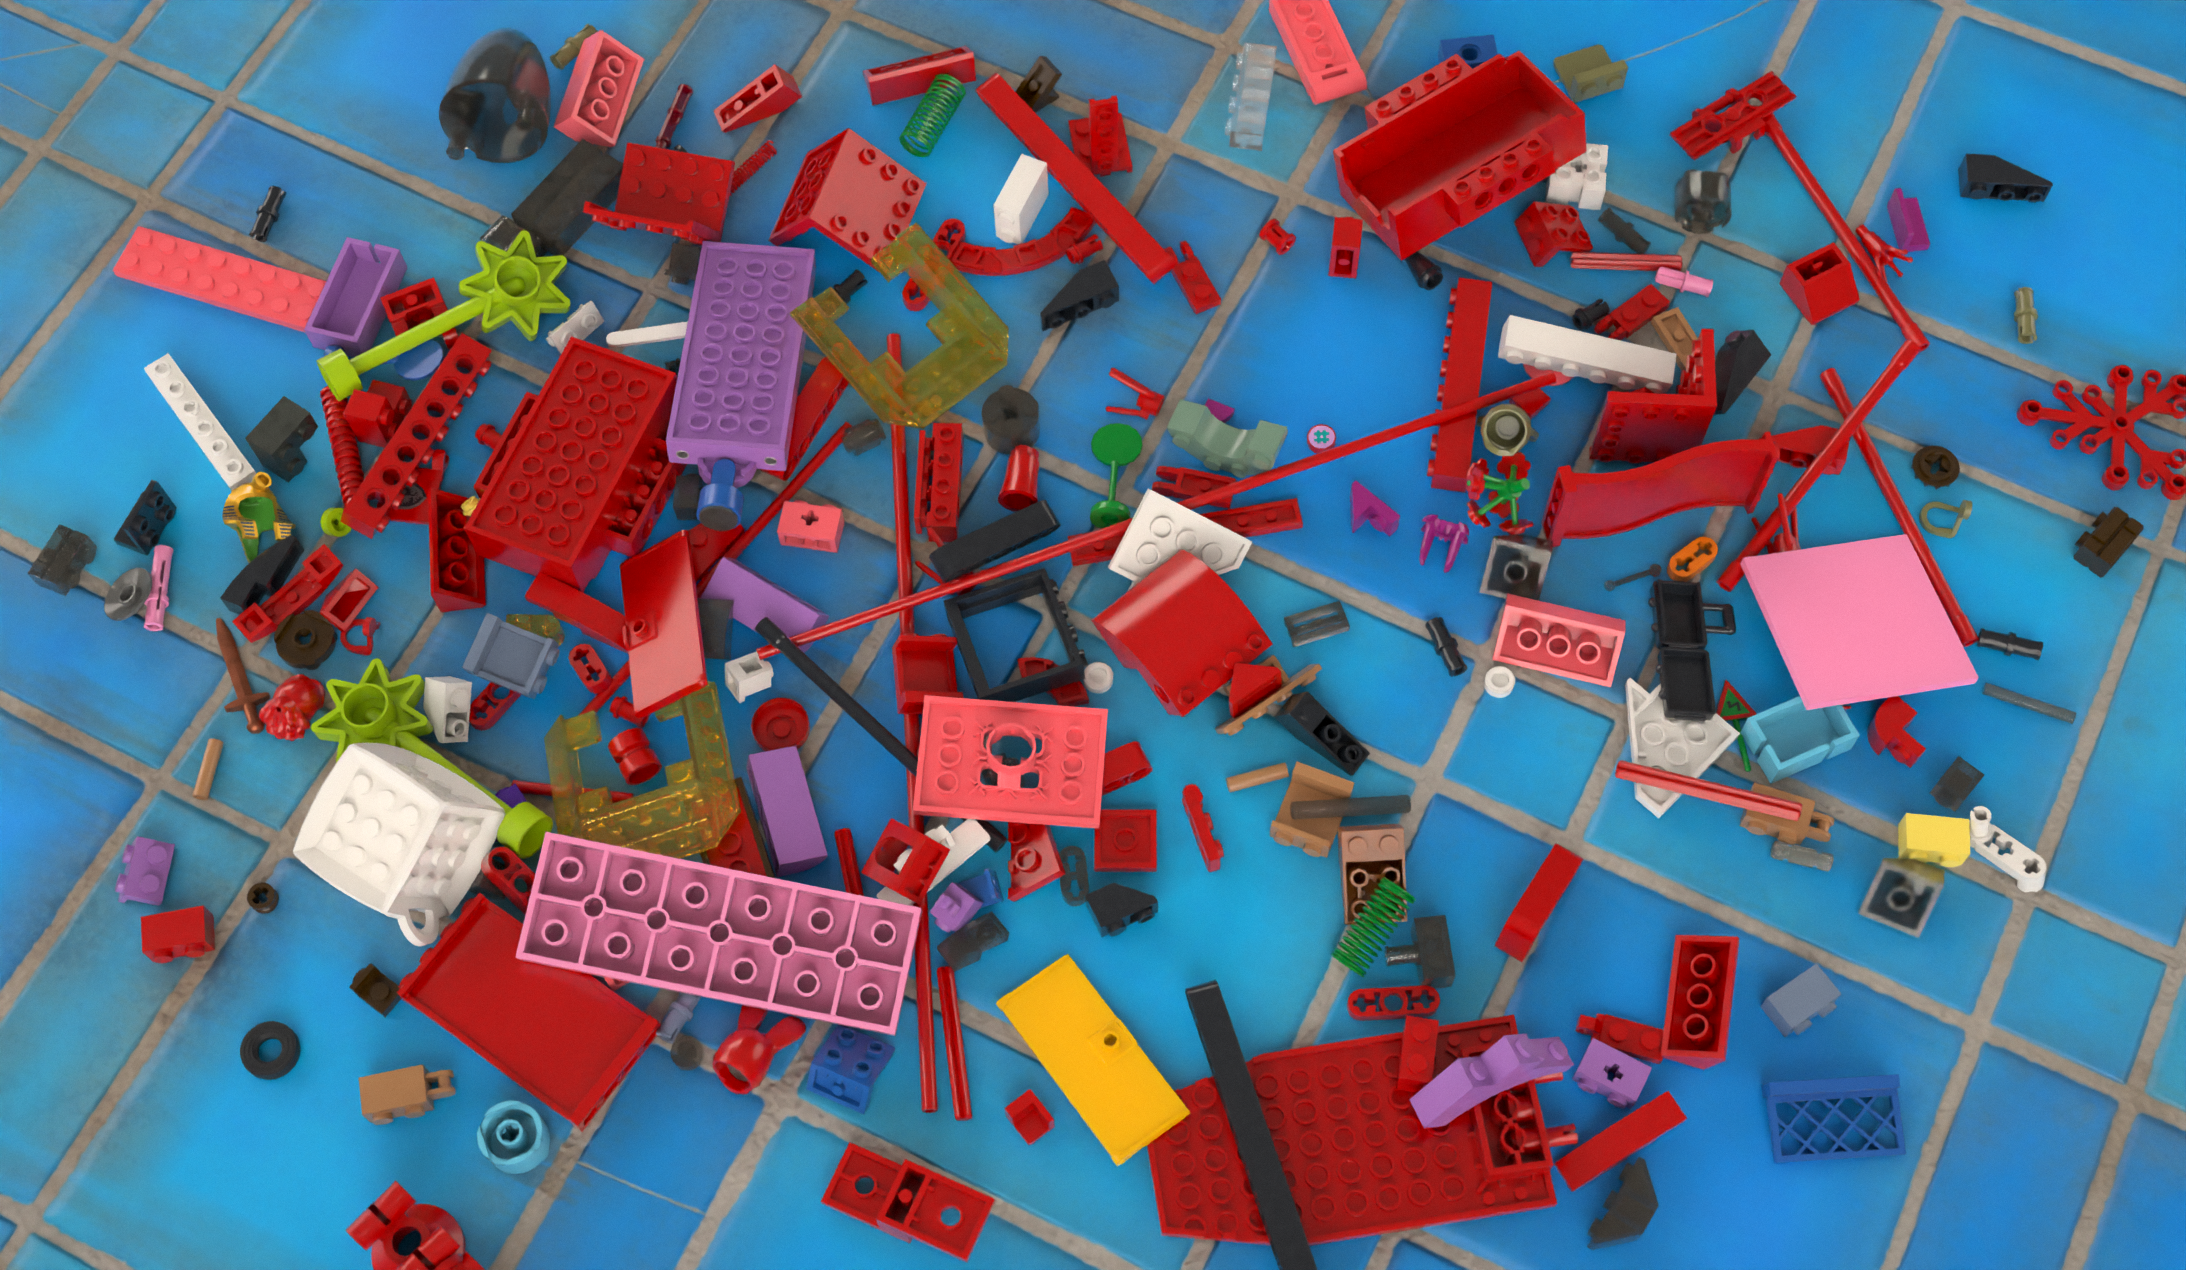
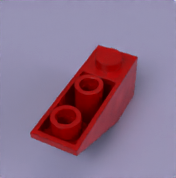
M1820 425L1772 435L1773 442H1777L1780 448V458L1777 461L1790 464L1796 468H1808L1838 429ZM1850 438L1827 466L1823 474H1840L1847 459Z

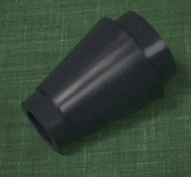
M1419 251L1405 258V262L1408 264L1419 287L1432 290L1442 282L1443 274L1441 273V268Z

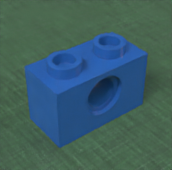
M1494 35L1440 40L1437 56L1439 64L1458 54L1472 69L1498 55Z

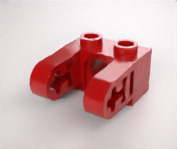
M434 277L380 297L396 336L448 311ZM454 327L442 333L444 341L450 350L459 337L457 330Z

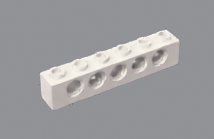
M169 353L143 368L232 491L242 484L251 483L256 472Z

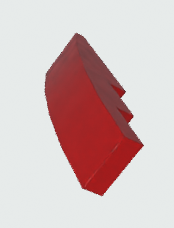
M542 572L537 574L524 595L528 602L551 611L555 618L580 628L583 634L628 654L623 641L622 627L626 626L623 614Z
M1667 1091L1597 1134L1555 1162L1554 1165L1570 1190L1574 1192L1624 1162L1629 1156L1653 1143L1661 1135L1686 1121L1687 1117L1670 1092Z

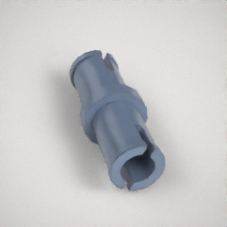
M681 993L677 1001L672 1002L669 1006L670 1012L659 1030L656 1031V1035L667 1043L673 1044L685 1022L690 1021L694 1016L692 1011L701 997Z

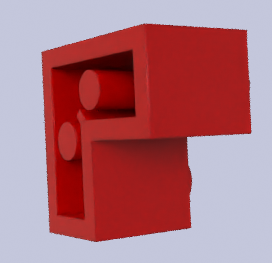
M372 380L367 392L353 390L343 414L359 442L385 448L405 416L411 410L412 401L405 387Z

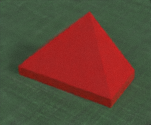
M356 568L325 596L320 614L341 632H344L379 587Z
M1235 663L1229 695V709L1233 719L1282 686L1280 669L1271 666Z

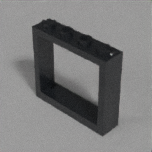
M1045 568L943 601L946 617L954 637H957V646L977 699L1016 702L1085 679L1084 667L1088 666L1085 652L1083 649H1077L1075 642H1078L1076 630L1073 625L1068 626L1066 618H1069L1064 601L1058 602L1056 595L1059 594L1056 581L1054 579L1049 580ZM1041 593L1069 663L989 689L963 618Z

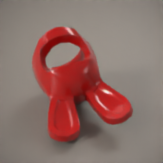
M742 1005L737 1030L732 1032L723 1041L713 1056V1069L723 1085L735 1094H748L758 1087L768 1073L777 1051L799 1040L805 1033L806 1025L801 1019L794 1016L785 1017L766 1034H763L758 1029L765 1019L768 1010ZM728 1065L740 1071L748 1081L735 1078L731 1074Z

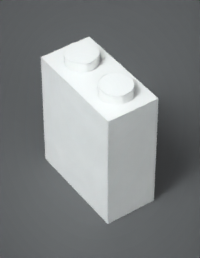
M1021 154L993 206L996 237H999L1004 242L1022 244L1049 195L1046 162Z

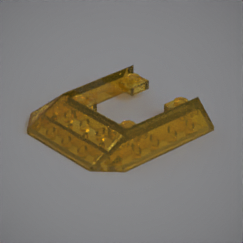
M916 222L896 236L891 244L875 254L870 262L888 283L905 271L939 309L940 312L926 323L929 330L943 344L907 372L901 368L888 351L869 363L834 323L848 312L849 307L832 287H829L815 298H809L791 311L790 316L883 423L924 429L1006 367L1009 328Z
M708 681L706 687L655 711L659 722L683 715L690 750V759L665 767L668 786L613 804L611 792L607 786L586 793L583 791L577 749L602 741L598 715L595 711H591L565 720L560 714L544 737L558 834L678 859L717 847L741 812L716 683Z

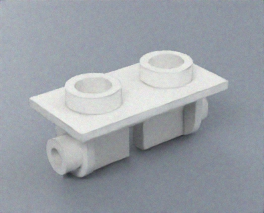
M592 301L585 305L580 304L579 308L567 318L568 321L562 322L553 331L548 332L549 336L546 338V341L550 346H556L560 354H562L571 336L584 340L604 322V319Z

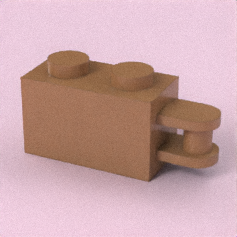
M1754 782L1750 791L1801 803V816L1798 821L1744 809L1740 827L1747 828L1750 833L1755 835L1766 834L1776 837L1780 842L1788 845H1800L1805 837L1821 842L1830 841L1831 834L1829 833V828L1834 825L1835 819L1829 815L1813 811L1815 801ZM1810 822L1817 824V827L1809 826Z
M422 1064L359 1077L362 1115L375 1125L391 1123L393 1118L401 1116L406 1118L421 1117L425 1115V1111L435 1110L434 1100L456 1094L455 1087L451 1085V1078L454 1077V1073L452 1070H440L430 1073ZM438 1082V1088L432 1089V1083Z

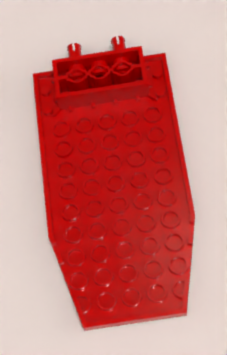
M1514 1015L1438 1026L1432 1080L1458 1058L1481 1056L1503 1036L1518 1034ZM1403 1032L1263 1053L1246 1062L1309 1246L1556 1207L1557 1205L1550 1174L1554 1166L1550 1147L1578 1144V1135L1573 1132L1576 1130L1574 1123L1550 1128L1545 1127L1535 1084L1563 1081V1072L1538 1077L1502 1091L1470 1108L1446 1126L1424 1128L1409 1100L1418 1092L1396 1089ZM1213 1076L1198 1080L1195 1084L1181 1090H1174L1190 1114L1147 1145L1161 1235L1270 1245Z

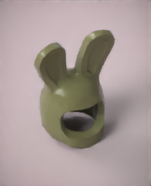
M1500 404L1491 408L1486 415L1477 418V426L1481 427L1480 431L1485 448L1498 456H1513L1528 441L1536 442L1539 437V433L1531 427V419L1525 410L1515 404Z

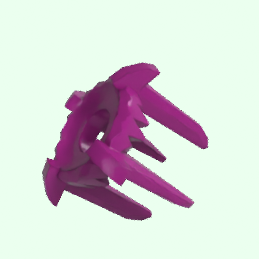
M1429 514L1422 519L1426 524L1421 529L1425 533L1420 549L1419 563L1422 566L1424 565L1434 537H1439V541L1444 538L1445 542L1451 541L1444 568V573H1447L1454 564L1461 544H1468L1467 535H1469V529L1467 525L1460 521L1459 524H1455L1451 521L1447 522L1446 520L1439 519L1438 515Z

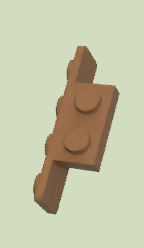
M1270 655L1256 664L1278 667L1281 671L1282 686L1233 719L1231 717L1216 727L1217 734L1228 733L1231 736L1245 727L1243 722L1250 717L1253 719L1261 717L1269 711L1268 705L1274 701L1280 703L1293 694L1291 691L1299 684L1303 687L1317 678L1315 673L1322 669L1320 664H1310L1290 678H1288L1275 655ZM1232 681L1223 687L1228 697Z

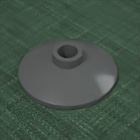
M143 568L130 569L113 583L104 603L105 613L110 619L114 621L125 620L134 615L144 605L152 587V577L147 570Z

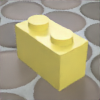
M1906 813L1898 823L1899 859H1907L1913 864L1937 862L1944 867L1962 865L1970 855L1969 819Z

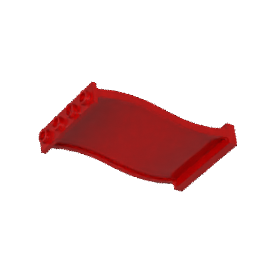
M1768 431L1764 432L1761 439L1713 442L1684 450L1646 466L1625 471L1574 473L1570 465L1558 467L1541 521L1548 548L1560 546L1562 539H1589L1628 532L1669 515L1696 508L1742 506L1746 509L1747 514H1751L1754 512L1758 501H1760L1761 494L1767 486V481L1773 473V468L1780 458L1779 445L1777 442H1773L1771 433Z
M479 892L475 898H470L466 901L461 909L462 914L454 923H449L443 929L440 935L441 939L434 948L430 947L424 952L420 958L421 964L413 973H408L399 984L400 989L397 994L404 1002L410 1004L532 1096L583 1132L657 1037L656 1031L661 1026L660 1022L651 1015H647L590 974L515 958L523 924L486 899Z

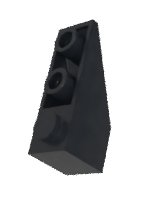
M1966 154L1958 169L1960 197L2044 202L2053 186L2051 181L1995 155Z
M1105 260L1080 269L1040 313L1042 331L1058 328L1067 321L1083 318L1092 311L1108 308L1119 301V285Z
M1308 691L1291 695L1274 716L1295 738L1350 776L1354 775L1370 754Z

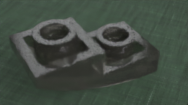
M991 911L973 920L938 945L937 950L955 972L979 961L982 952L1006 942L1010 933Z

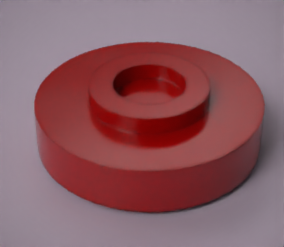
M774 698L763 703L755 711L751 722V729L756 743L764 751L796 746L798 750L809 736L810 722L801 704L789 698Z

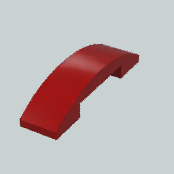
M325 544L302 562L305 568L262 605L259 606L254 602L232 621L251 643L275 632L278 625L291 614L296 616L303 612L336 578L343 564Z

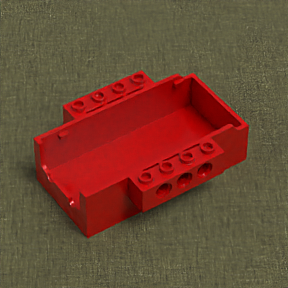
M1520 50L1508 57L1498 54L1473 69L1458 54H1455L1365 106L1368 130L1333 150L1340 195L1402 261L1459 226L1462 228L1552 175L1559 167L1587 152L1585 113Z
M571 336L539 395L530 392L525 393L473 486L478 497L481 499L464 530L477 555L533 576H537L539 572H542L584 592L589 581L597 577L611 550L629 557L639 554L687 466L685 463L669 462L666 445L677 383L676 373Z

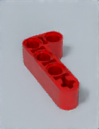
M1556 843L1510 914L1494 947L1523 962L1540 930L1572 881L1584 858Z

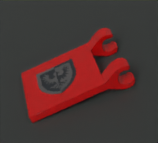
M435 449L432 456V469H417L420 472L417 481L412 488L408 485L402 493L406 495L398 510L392 508L387 517L391 518L390 521L429 525L428 489L435 488L441 490L444 472L449 464V456L446 455L445 450ZM405 455L398 456L401 461L404 460ZM391 477L383 479L389 485L397 484V481ZM378 501L377 508H380L382 504Z

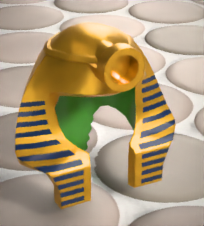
M258 472L253 477L251 483H245L233 489L223 508L222 517L224 524L238 533L248 563L257 557L258 541L261 532L274 530L275 539L281 541L290 536L291 529H295L296 526L288 519L277 503L275 495L269 488L272 483L271 477L265 472Z

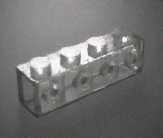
M1245 42L1243 53H1238L1236 69L1240 70V74L1234 75L1232 91L1237 92L1236 97L1230 98L1229 113H1232L1233 116L1232 119H1227L1225 135L1230 136L1229 147L1262 151L1276 64L1277 46Z

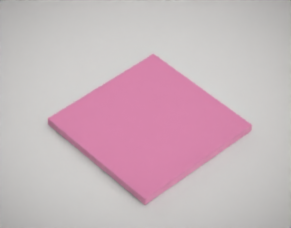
M1907 534L1745 557L1740 563L1806 710L1975 684L1979 678Z

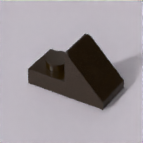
M1039 56L1015 92L1036 113L1060 97L1053 87L1062 76V73L1047 57Z

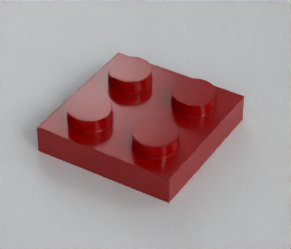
M1101 809L1099 829L1095 828L1094 871L1157 872L1156 810Z

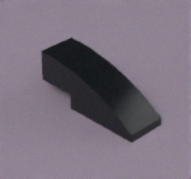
M290 535L275 543L258 555L235 577L220 597L229 611L240 615L254 602L259 604L264 595L271 597L281 589L304 552L298 539Z

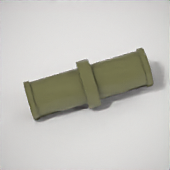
M586 24L574 37H568L565 40V45L550 56L552 64L557 69L563 70L568 63L575 57H578L583 40L598 31L592 25Z
M2022 287L2014 293L2016 300L2014 320L2018 326V341L2022 344L2033 343V340H2037L2035 321L2038 318V312L2034 308L2033 289Z

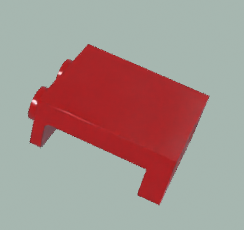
M905 633L897 638L892 647L898 714H923L925 695L964 698L963 692H957L953 653L957 645V637H948L946 634L919 636L917 633Z

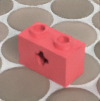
M801 500L794 502L784 501L777 529L780 545L838 553L845 523L842 509L829 504L822 506L811 505Z

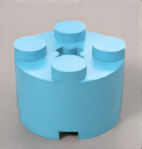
M508 1100L494 1105L484 1115L485 1118L478 1127L477 1142L481 1152L496 1168L507 1174H520L532 1170L546 1159L549 1154L550 1132L545 1121L535 1109L519 1101ZM514 1133H518V1135L516 1136V1139H515L514 1141H512V1140H513V1134H514Z

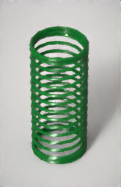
M947 74L936 75L927 93L907 123L908 125H906L899 137L901 145L909 153L917 157H928L931 154L937 140H939L940 135H942L948 122L957 110L959 103H961L966 95V90L960 81ZM937 80H947L955 84L962 91V96L951 85L937 82ZM939 84L948 86L949 88L953 89L959 96H955L951 91L940 87ZM905 135H907L908 139L917 147L928 150V152H921L912 147L906 141ZM910 136L922 142L926 147L917 144Z
M1382 877V880L1378 883V886L1383 891L1374 889V892L1379 897L1370 895V898L1375 903L1369 900L1366 901V904L1373 910L1365 906L1362 907V910L1369 916L1359 912L1358 915L1364 921L1355 918L1354 921L1360 927L1354 924L1350 925L1356 933L1346 930V933L1354 940L1342 936V939L1350 946L1338 942V945L1346 952L1339 948H1334L1333 953H1331L1333 958L1361 977H1365L1366 972L1353 961L1367 969H1370V966L1355 954L1371 963H1374V960L1359 948L1378 957V954L1363 942L1378 951H1382V948L1367 936L1382 945H1386L1385 941L1369 929L1386 939H1390L1385 932L1373 923L1390 933H1394L1390 927L1377 917L1394 927H1398L1395 922L1379 910L1399 922L1402 921L1399 916L1383 904L1403 916L1406 915L1404 911L1387 898L1407 910L1410 909L1409 906L1389 891L1411 904H1414V901H1416L1415 897L1385 877Z

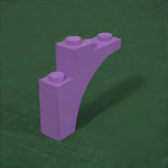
M1527 1034L1505 1035L1481 1056L1458 1058L1409 1100L1424 1128L1446 1126L1462 1113L1502 1091L1538 1077L1565 1072L1574 1064L1568 1054L1567 1047L1561 1042L1559 1037L1529 1039Z

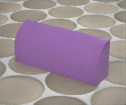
M722 557L701 596V599L754 631L756 625L763 618L768 617L788 638L823 626L829 618V615L733 558ZM814 642L799 646L798 648L805 653Z
M791 746L750 754L746 770L776 877L799 873L817 866L826 859L828 854L797 747Z

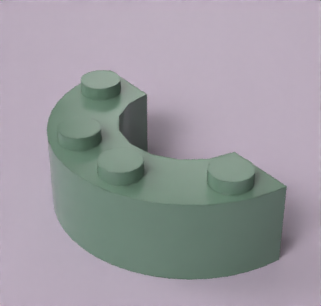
M1181 399L1167 426L1168 432L1173 438L1172 442L1176 446L1183 448L1189 454L1204 462L1208 469L1213 471L1222 469L1239 478L1271 470L1288 434L1287 426L1263 420L1259 421L1256 429H1237L1218 420L1210 413L1207 406Z

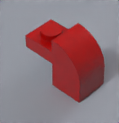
M1899 696L1889 697L1879 707L1869 723L1867 736L1870 746L1878 756L1887 748L1898 762L1904 763L1911 768L1919 760L1926 748L1905 731L1917 715V712Z

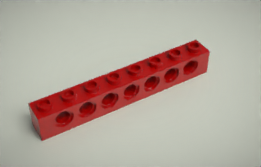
M463 333L460 334L343 510L340 522L370 539L374 537L377 531L382 533L391 519L387 515L392 508L398 510L406 496L402 494L407 485L412 488L420 475L417 469L422 463L428 464L435 452L432 449L436 441L441 443L450 429L446 425L451 418L456 421L464 406L461 402L465 396L469 399L472 397L478 386L475 381L479 375L484 377L492 365V362L489 361L491 349ZM464 367L468 369L470 373H461L458 371L457 368ZM443 389H451L455 392V395H447L443 392ZM428 411H437L441 417H432ZM422 433L427 438L420 440L415 438L413 434ZM407 455L412 461L403 462L398 456ZM391 477L397 481V484L389 485L383 479ZM377 500L382 504V507L374 508L368 504V501Z

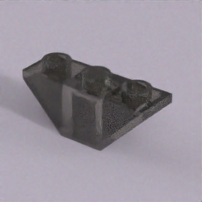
M1638 1157L1633 1165L1627 1162L1618 1178L1623 1184L1618 1192L1611 1190L1602 1206L1607 1209L1606 1214L1602 1220L1596 1217L1589 1228L1587 1235L1591 1237V1240L1587 1247L1591 1250L1637 1241L1644 1233L1659 1204L1646 1162L1641 1157Z

